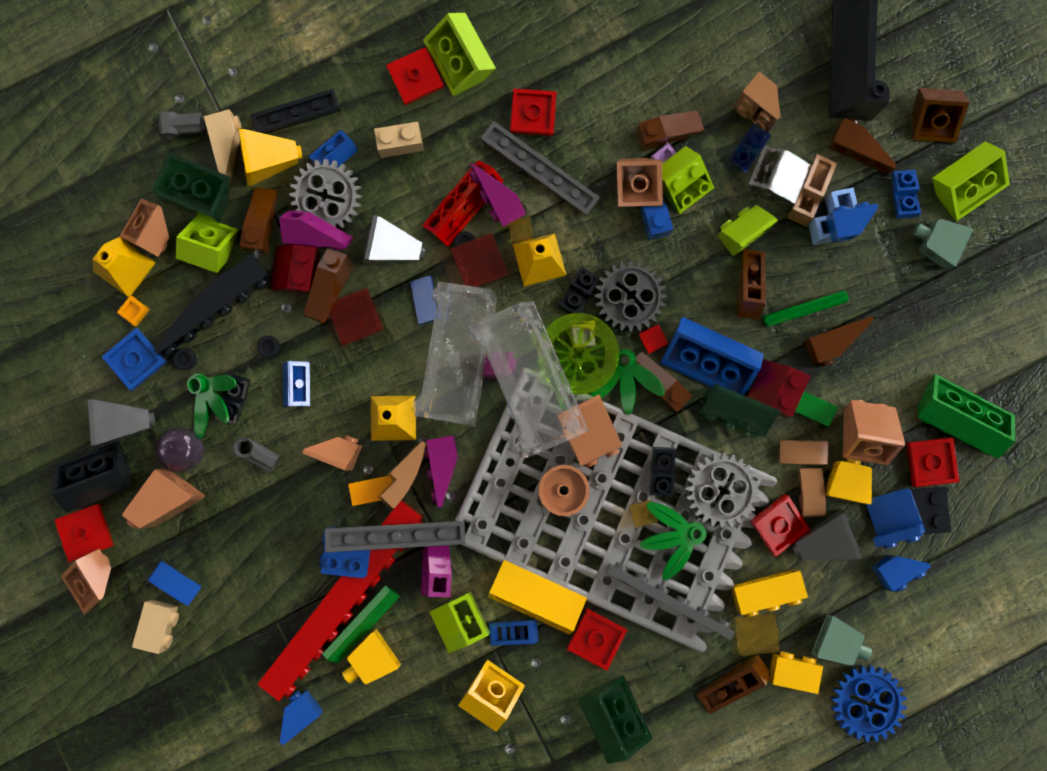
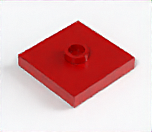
M426 47L386 65L405 106L444 88V84Z
M513 89L510 133L553 136L557 92Z
M953 438L906 443L912 487L960 482Z
M786 494L750 520L774 557H777L810 531L796 506Z
M95 504L54 520L68 562L78 560L98 549L102 551L114 546L100 504Z
M586 608L566 650L608 671L628 629Z

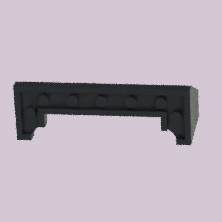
M833 0L829 118L872 121L889 104L890 90L888 85L881 80H875L878 0Z

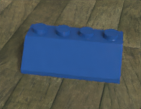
M682 317L660 364L742 400L761 369L764 354Z

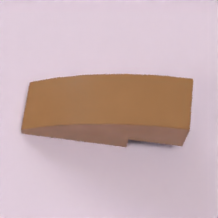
M818 154L815 156L787 216L788 219L805 227L809 225L814 218L820 201L825 195L837 163Z
M423 441L419 442L387 474L393 482L378 498L391 510L403 499L418 473L425 449Z

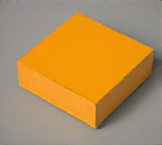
M130 295L117 313L137 327L150 309Z

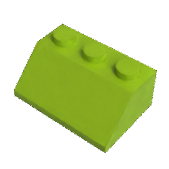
M447 13L423 39L453 96L483 82L496 69L466 13Z
M985 141L932 178L936 196L954 220H960L1010 185L1005 150Z

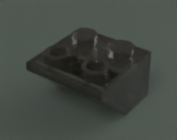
M764 145L749 182L753 197L795 206L809 173L810 164L785 149Z

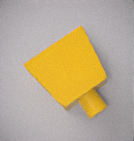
M847 458L846 462L835 461L825 485V496L871 505L872 468L860 465V460Z
M375 629L347 657L352 666L343 671L342 674L349 684L360 677L366 685L397 670L401 663L379 631Z

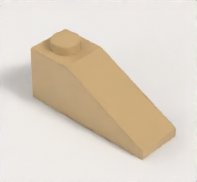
M230 109L204 116L219 176L226 185L231 184L240 142L239 129L242 128L239 117L234 116Z

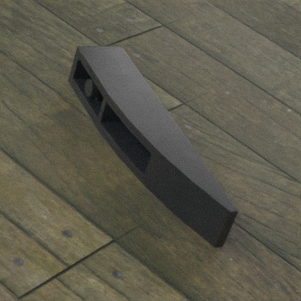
M253 254L248 255L200 292L167 330L155 349L156 354L163 357L173 355L181 344L191 342L196 338L195 334L202 329L207 330L213 326L214 320L231 313L232 307L238 303L246 302L254 291L264 289L269 284L268 281L271 280V277Z

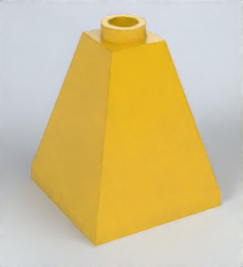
M239 129L240 148L247 186H252L298 164V159H302L300 145L296 146V142L293 140Z
M555 233L512 244L524 287L566 276Z
M121 237L105 243L92 259L93 272L127 297L133 294L156 264V262Z
M371 396V441L416 440V396ZM391 413L390 419L387 420L388 414Z

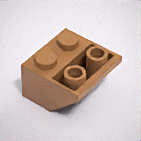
M759 71L743 90L734 107L739 115L750 119L759 131H764L767 134L780 118L777 85Z

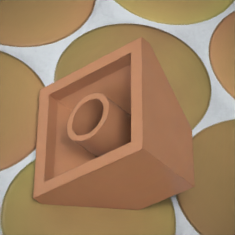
M621 158L617 161L618 207L663 205L662 160Z
M140 199L119 237L155 256H159L166 249L169 239L162 207Z
M345 435V438L336 437L305 448L302 453L340 469L352 471L362 446L357 444L358 439Z
M100 549L74 561L61 575L83 614L89 612L103 599L111 571L109 559L106 555L102 554Z

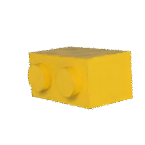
M780 651V655L772 654L769 670L771 675L768 681L773 685L818 694L823 666L816 663L817 659L803 656L802 659L794 658L792 653Z

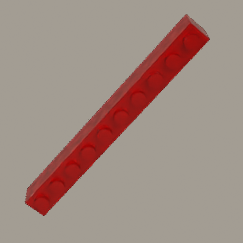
M401 500L382 525L423 523L421 520L424 516ZM404 548L370 550L368 574L365 578L341 576L257 685L277 701H280L284 696L288 699L297 688L294 686V683L298 678L304 679L311 670L308 667L311 661L314 659L317 662L325 651L322 647L327 641L331 643L339 634V631L336 630L341 623L345 625L353 615L350 612L355 605L360 606L367 597L365 594L370 586L374 588L382 578L379 576L380 572L384 568L388 570L396 560L393 558L394 554L398 550L402 552Z

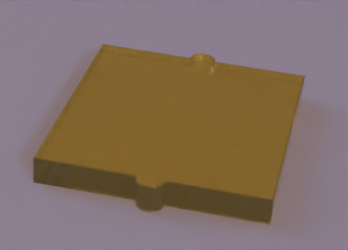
M775 613L735 618L737 628L735 637L738 639L740 656L780 652L778 639L780 631L777 630Z

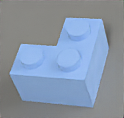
M854 188L831 192L824 199L828 215L836 207L846 206L849 209L855 208L857 204ZM827 216L814 218L808 225L813 245L831 242Z

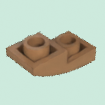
M781 440L780 463L828 464L829 441Z
M822 468L799 469L797 473L801 490L799 501L802 517H825L826 500Z

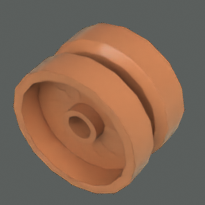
M559 465L549 469L542 476L539 482L538 494L541 503L548 511L558 516H570L578 513L586 505L590 487L587 478L579 469L570 465ZM562 486L568 488L566 495H562L559 492Z

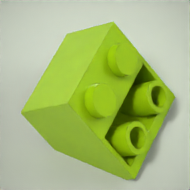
M687 146L662 163L663 194L679 214L714 189L701 155Z
M471 591L430 611L448 653L469 646L490 634Z

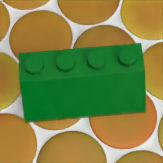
M937 374L933 375L919 403L918 418L927 424H932L941 429L946 434L957 437L965 444L980 449L986 455L999 459L1015 443V415Z

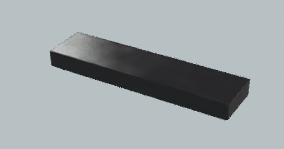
M333 88L250 115L256 132L270 134L340 112L341 109Z

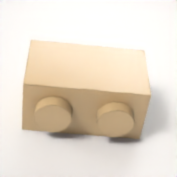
M418 122L374 129L377 149L381 158L424 151Z
M156 600L146 601L132 647L156 654L169 649L173 636L170 635L172 627L177 624L179 613H177L178 606Z

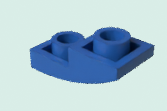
M916 170L894 171L892 173V186L897 219L919 217L921 209L917 192L920 188Z
M162 560L148 578L149 582L189 606L201 588L200 584L181 574L179 570Z

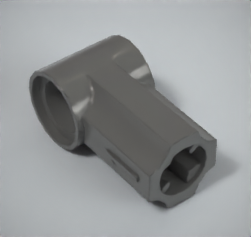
M161 112L158 114L159 136L161 138L177 139L180 135L204 133L205 125L201 113L177 114L175 112Z
M240 438L234 444V452L238 457L244 458L270 473L277 466L281 457L251 438ZM244 442H248L251 445V450L248 454H244L241 450Z

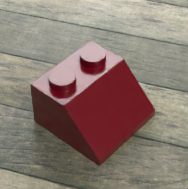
M294 244L276 246L270 290L309 295L320 260L318 249L316 247Z
M764 359L745 400L783 418H792L811 376L790 366Z

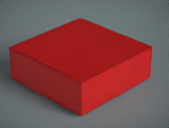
M659 324L638 334L647 354L668 345Z

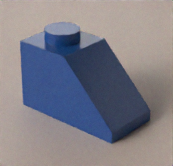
M664 201L662 206H639L648 240L671 234L673 226Z
M308 690L302 694L298 691L288 699L290 704L284 708L280 736L282 746L324 712Z

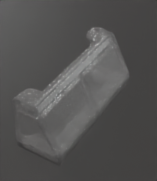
M438 281V285L434 287L432 293V300L435 301L437 308L422 394L414 399L412 409L415 412V416L419 418L475 428L484 378L486 353H488L497 297L492 289Z
M534 301L516 303L469 325L471 331L470 338L475 345L478 344L480 347H484L518 427L520 435H518L516 446L524 458L562 444L589 431Z

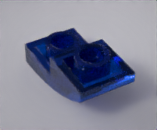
M753 123L728 161L747 172L771 137V134L763 131Z

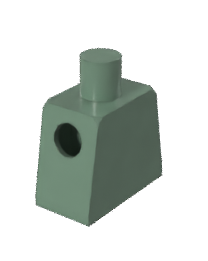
M937 219L929 227L918 223L913 231V235L923 240L919 247V252L948 271L957 266L973 229L943 219Z
M826 614L811 654L820 659L853 666L857 657L868 661L871 657L872 649L862 645L865 637L863 634L838 618Z

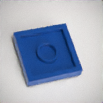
M135 328L102 356L130 391H134L167 363L163 356L156 354V348L138 328Z

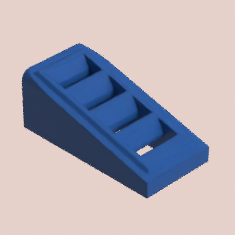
M536 619L489 623L490 646L534 644L538 642ZM526 625H528L529 638L526 637ZM509 626L511 639H508L507 627ZM516 626H519L520 638L518 639ZM497 627H501L502 640L498 639Z

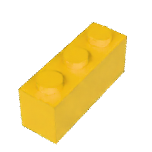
M797 569L735 584L731 589L737 613L745 615V617L758 615V611L763 609L767 611L778 610L780 605L786 603L789 606L802 603L801 599L808 598L801 571Z

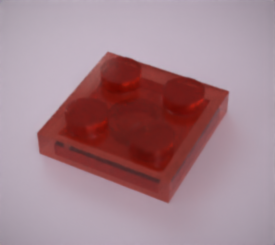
M492 232L450 249L467 291L508 275Z
M368 288L336 300L329 313L342 346L385 330Z

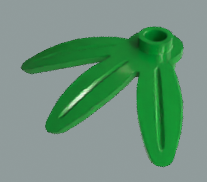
M622 349L614 357L615 366L598 381L591 396L600 395L601 399L604 398L620 379L622 406L625 413L630 415L636 400L634 377L647 390L662 397L665 394V390L659 379L650 370L636 363V356L631 350ZM624 356L629 358L628 364L623 363Z
M202 373L192 375L187 381V387L192 394H196L194 431L197 439H201L208 423V404L223 423L227 424L229 422L227 407L223 399L215 391H228L235 388L236 380L228 375H218L208 379Z
M648 502L646 505L648 510L657 519L677 530L651 536L640 543V547L647 550H663L680 545L671 555L662 572V579L668 580L685 566L692 553L693 546L699 545L705 540L706 529L699 522L688 523L680 514L665 505ZM695 530H698L699 534L696 538H694L693 532Z

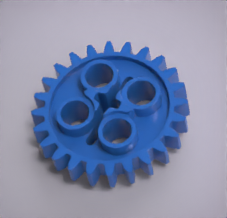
M859 665V672L851 667L850 676L843 672L845 680L837 679L836 681L840 687L832 688L837 693V696L830 697L832 701L836 702L830 708L838 712L833 717L836 720H841L838 724L839 727L842 729L846 728L845 732L849 735L854 733V737L857 740L862 736L866 742H869L870 736L876 742H878L879 735L887 739V731L895 734L893 726L901 727L897 720L898 718H906L900 712L907 709V706L901 704L907 697L899 694L904 688L896 686L899 680L891 678L892 674L888 671L883 673V668L877 667L875 670L872 665H868L867 671L863 665ZM865 683V690L862 693H858L859 684ZM883 691H886V699L884 701H880V694ZM853 694L866 701H872L879 706L886 707L887 711L885 712L871 705H865L858 700L851 699L850 695ZM853 705H858V711L850 715V708ZM879 713V720L876 723H872V716Z

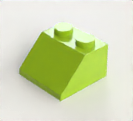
M758 205L751 209L746 207L737 214L739 218L734 222L730 219L720 227L721 232L717 236L732 256H735L766 233L778 220Z
M197 215L176 237V259L218 273L228 261L238 229Z

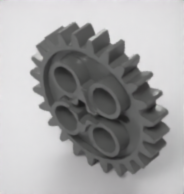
M632 260L629 261L627 267H625L623 262H620L619 269L612 265V273L605 270L604 275L606 279L599 278V282L603 286L598 285L595 288L600 294L594 295V299L600 300L595 305V308H602L598 315L607 316L604 323L611 320L613 322L612 329L616 325H620V332L627 327L629 333L632 332L633 327L640 332L641 325L648 329L650 327L648 321L655 324L657 320L654 315H662L658 308L666 306L661 300L667 298V295L661 294L666 287L658 285L662 278H654L657 271L649 273V265L642 269L641 262H638L637 266L634 267ZM629 276L633 277L636 280V285L628 286L624 279ZM616 283H619L625 291L617 287ZM617 292L620 295V300L618 302L611 301L609 293ZM648 292L651 295V301L644 302L640 294ZM633 293L635 295L634 300H626L627 294ZM636 303L644 307L645 311H641ZM628 307L633 308L636 311V316L632 318L626 316L625 309Z

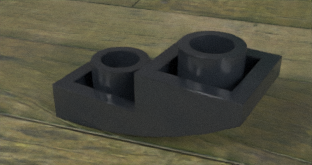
M581 266L559 303L558 308L577 319L600 277Z
M229 373L228 376L236 380V387L223 391L221 398L228 410V423L236 425L245 404L251 379Z
M652 447L650 495L673 497L675 448Z

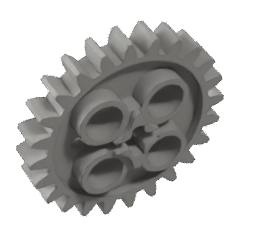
M324 159L323 165H321L319 160H315V167L307 163L308 170L300 168L299 171L302 176H294L298 183L290 185L296 189L295 192L289 194L296 198L295 201L291 202V205L298 206L295 211L310 212L336 228L337 224L345 228L344 220L352 222L350 215H358L354 208L361 207V204L356 202L357 199L363 198L362 195L356 193V191L361 189V186L354 185L358 178H350L353 171L348 170L344 172L346 167L344 164L337 168L338 164L335 160L332 161L331 165H329L328 159ZM317 176H321L323 179V184L319 188L314 185V179ZM338 182L344 184V191L341 194H337L335 191V185ZM310 188L319 192H327L329 195L343 198L345 202L325 199V197L309 193L307 190ZM311 197L317 200L315 209H311L308 205ZM333 203L339 208L335 216L331 215L329 207Z
M721 453L720 459H718L716 454H712V461L704 457V465L696 462L698 470L690 469L694 477L686 478L691 483V486L684 489L691 491V494L686 496L685 499L693 501L688 507L697 508L694 513L695 516L703 514L702 522L710 519V526H714L716 521H718L720 528L724 527L725 522L729 527H733V520L741 524V516L749 518L747 510L755 511L751 504L752 502L759 503V500L754 498V494H759L761 491L754 489V486L760 482L752 480L756 472L748 473L751 467L750 464L742 466L744 459L741 458L735 462V455H730L727 460L725 453ZM716 468H720L724 473L720 481H717L713 476ZM730 473H733V478L728 482V484L724 488V490L727 491V493L721 494L718 497V500L716 501L714 508H712V502L720 494L718 486H724L729 478ZM737 480L743 484V489L740 493H736L733 489V484ZM705 487H708L712 492V496L708 500H704L701 496V492ZM724 500H728L731 503V509L726 513L721 509V503Z

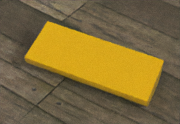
M506 560L503 561L487 596L569 635L574 631L587 599L585 596Z

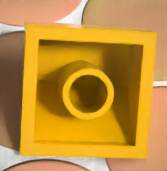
M487 660L458 706L497 732L507 720L525 685Z

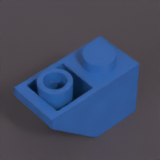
M862 202L856 204L855 208L847 209L846 206L834 208L833 212L826 217L831 242L852 240L859 236L878 209V204L869 205V202Z
M888 555L872 565L871 568L886 590L899 592L907 587L906 583L912 579L917 580L926 575L925 571L931 568V566L926 562Z

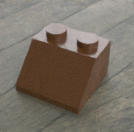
M919 88L913 106L912 139L956 143L970 103L962 90Z

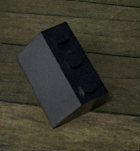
M119 441L55 465L52 496L66 513L130 489L131 473Z

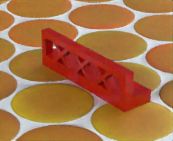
M479 160L476 161V166L483 169V171L499 182H504L493 167ZM471 168L422 225L425 230L435 235L447 247L485 204L479 194L482 190L479 183L475 184L469 174L472 171ZM465 187H468L465 192L461 193ZM454 203L450 209H447L450 204ZM440 219V221L436 224L434 228L431 227L437 220Z

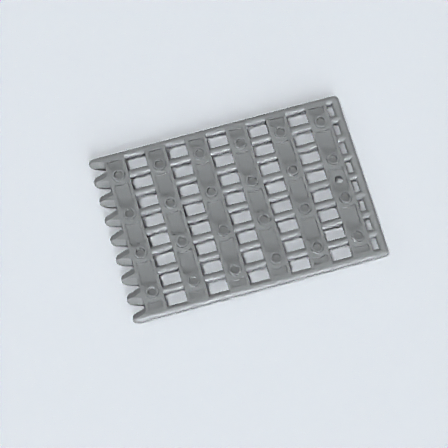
M523 368L455 521L470 523L465 535V544L461 545L501 563L506 560L587 597L586 601L696 651L704 652L707 648L706 643L696 633L697 631L710 633L713 630L640 590L619 581L618 578L608 574L605 570L609 563L615 565L618 562L629 568L628 570L648 578L649 581L647 583L653 587L659 584L664 588L668 587L686 595L685 599L690 601L688 606L697 609L698 606L708 611L719 612L724 609L725 604L714 591L715 589L726 591L732 589L733 581L723 572V569L737 570L742 567V560L732 552V548L746 549L751 546L750 538L740 529L741 527L754 528L750 520L756 515L752 511L747 510L749 518L741 516V524L733 520V527H729L726 522L723 528L719 527L718 521L714 526H710L709 521L702 522V518L694 515L697 508L688 507L693 501L685 499L686 496L691 494V491L684 489L691 486V483L687 480L684 486L674 482V491L680 494L675 506L655 498V495H650L653 446L676 449L679 444L697 452L698 454L693 465L675 458V467L689 473L687 478L694 477L690 469L698 470L696 462L704 465V457L712 461V454H716L718 459H720L721 453L634 414L627 415L624 410L603 401L607 412L616 416L613 426L622 446L618 448L619 453L609 458L606 455L599 457V463L595 464L593 470L580 466L579 463L573 461L575 455L563 431L542 423L541 420L546 410L557 415L567 411V409L550 402L554 390L575 398L571 408L593 398V396L530 368ZM528 378L534 380L529 392L523 390ZM519 398L525 400L520 413L514 410ZM510 418L516 421L511 433L505 431ZM637 426L657 434L652 447L632 438ZM537 430L557 439L552 451L532 443ZM501 439L507 441L502 454L496 451ZM628 446L648 455L643 467L623 459ZM527 451L548 459L543 472L523 463ZM508 458L514 459L515 463L512 467L506 465ZM492 459L498 462L493 474L487 472ZM559 465H570L579 469L589 478L588 484L590 487L586 505L578 513L565 516L571 519L566 532L545 523L550 511L541 503L538 494L539 482L542 476L549 469ZM619 467L639 475L634 488L614 479ZM750 467L748 473L756 472V475L752 478L753 481L760 482L754 486L756 490H759V485L772 487L777 483V479L774 476ZM716 468L713 476L717 481H720L722 478L714 475L717 470ZM518 472L539 480L534 493L513 484ZM483 480L489 482L484 495L478 493ZM739 480L733 484L734 491L740 493L743 489V484ZM727 481L724 486H719V487H721V488L724 489L725 486L728 484L729 481ZM562 486L559 489L564 492H568V488L565 486ZM610 487L630 496L625 509L605 500ZM705 487L701 492L704 500L710 499V497L706 496L708 487ZM509 492L530 501L525 513L504 504ZM764 493L754 494V498L758 499L759 503L752 502V506L765 507L769 504L768 497ZM714 500L712 502V508H714L717 500ZM726 500L725 504L721 503L722 511L726 513L731 509V503ZM473 501L479 503L475 515L468 513ZM648 502L665 505L680 514L688 523L699 522L707 531L712 532L708 545L701 543L693 546L694 550L703 553L699 566L687 561L682 568L695 574L690 587L672 579H662V572L668 560L680 545L663 550H647L640 547L642 541L637 538L642 527L658 534L677 531L668 525L665 527L647 519L649 510L646 505ZM601 508L621 517L616 529L596 521ZM500 513L521 521L516 534L495 525ZM592 529L612 537L607 550L587 542ZM541 531L562 540L557 552L536 544ZM491 533L512 542L506 555L486 546ZM633 548L653 556L648 568L628 560ZM583 550L603 558L598 571L578 562ZM532 552L552 560L548 573L527 564ZM573 571L594 579L589 592L569 583ZM615 589L635 598L630 610L610 602ZM657 608L677 616L672 629L652 621Z

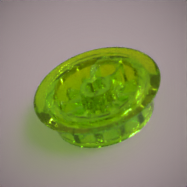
M573 313L558 318L546 328L538 346V361L545 378L554 387L570 394H587L600 389L612 378L619 361V347L614 333L602 320L589 314ZM578 328V343L575 344L570 329ZM583 330H587L592 335L583 345L581 344ZM567 332L572 346H569L560 339L559 335ZM596 336L601 344L587 349L586 346ZM555 341H558L568 351L556 350L552 346ZM601 347L603 348L604 357L589 355V352ZM574 349L583 351L581 355L582 360L573 358ZM551 353L567 355V357L553 362ZM596 360L603 361L601 368H598ZM569 361L561 373L554 367L557 364ZM584 362H591L594 367L593 373H584L582 364ZM573 364V377L570 380L563 375ZM577 370L585 378L584 381L576 380Z

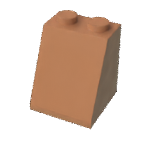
M600 395L557 415L556 419L580 466L585 465L586 468H589L599 463L597 458L603 455L609 458L619 453L618 448L622 446V443Z
M851 400L844 409L843 458L889 465L905 446L896 407L867 403L863 400Z
M155 469L122 516L127 519L126 523L135 529L156 527L199 502L205 495L171 470Z

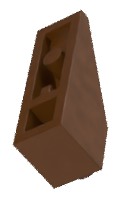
M698 110L660 116L638 123L636 134L644 152L702 133L705 129Z
M844 118L838 124L828 146L829 149L887 175L895 169L896 163L864 126L859 125L858 121Z
M255 187L243 224L240 247L246 252L269 254L277 190Z
M329 248L325 251L315 272L303 314L305 317L321 323L326 321L354 268L346 254Z
M743 249L737 297V317L759 320L766 304L765 252Z
M873 316L804 340L813 366L820 363L821 367L835 363L833 358L841 356L874 321Z
M641 352L636 357V363L650 370L661 382L665 394L662 397L654 395L673 414L677 413L693 397L674 377L645 353Z
M756 655L700 691L697 696L709 714H712L766 686L771 673L759 655Z

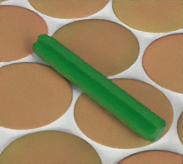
M841 291L763 316V322L765 327H770L844 304L849 301V297L846 291Z

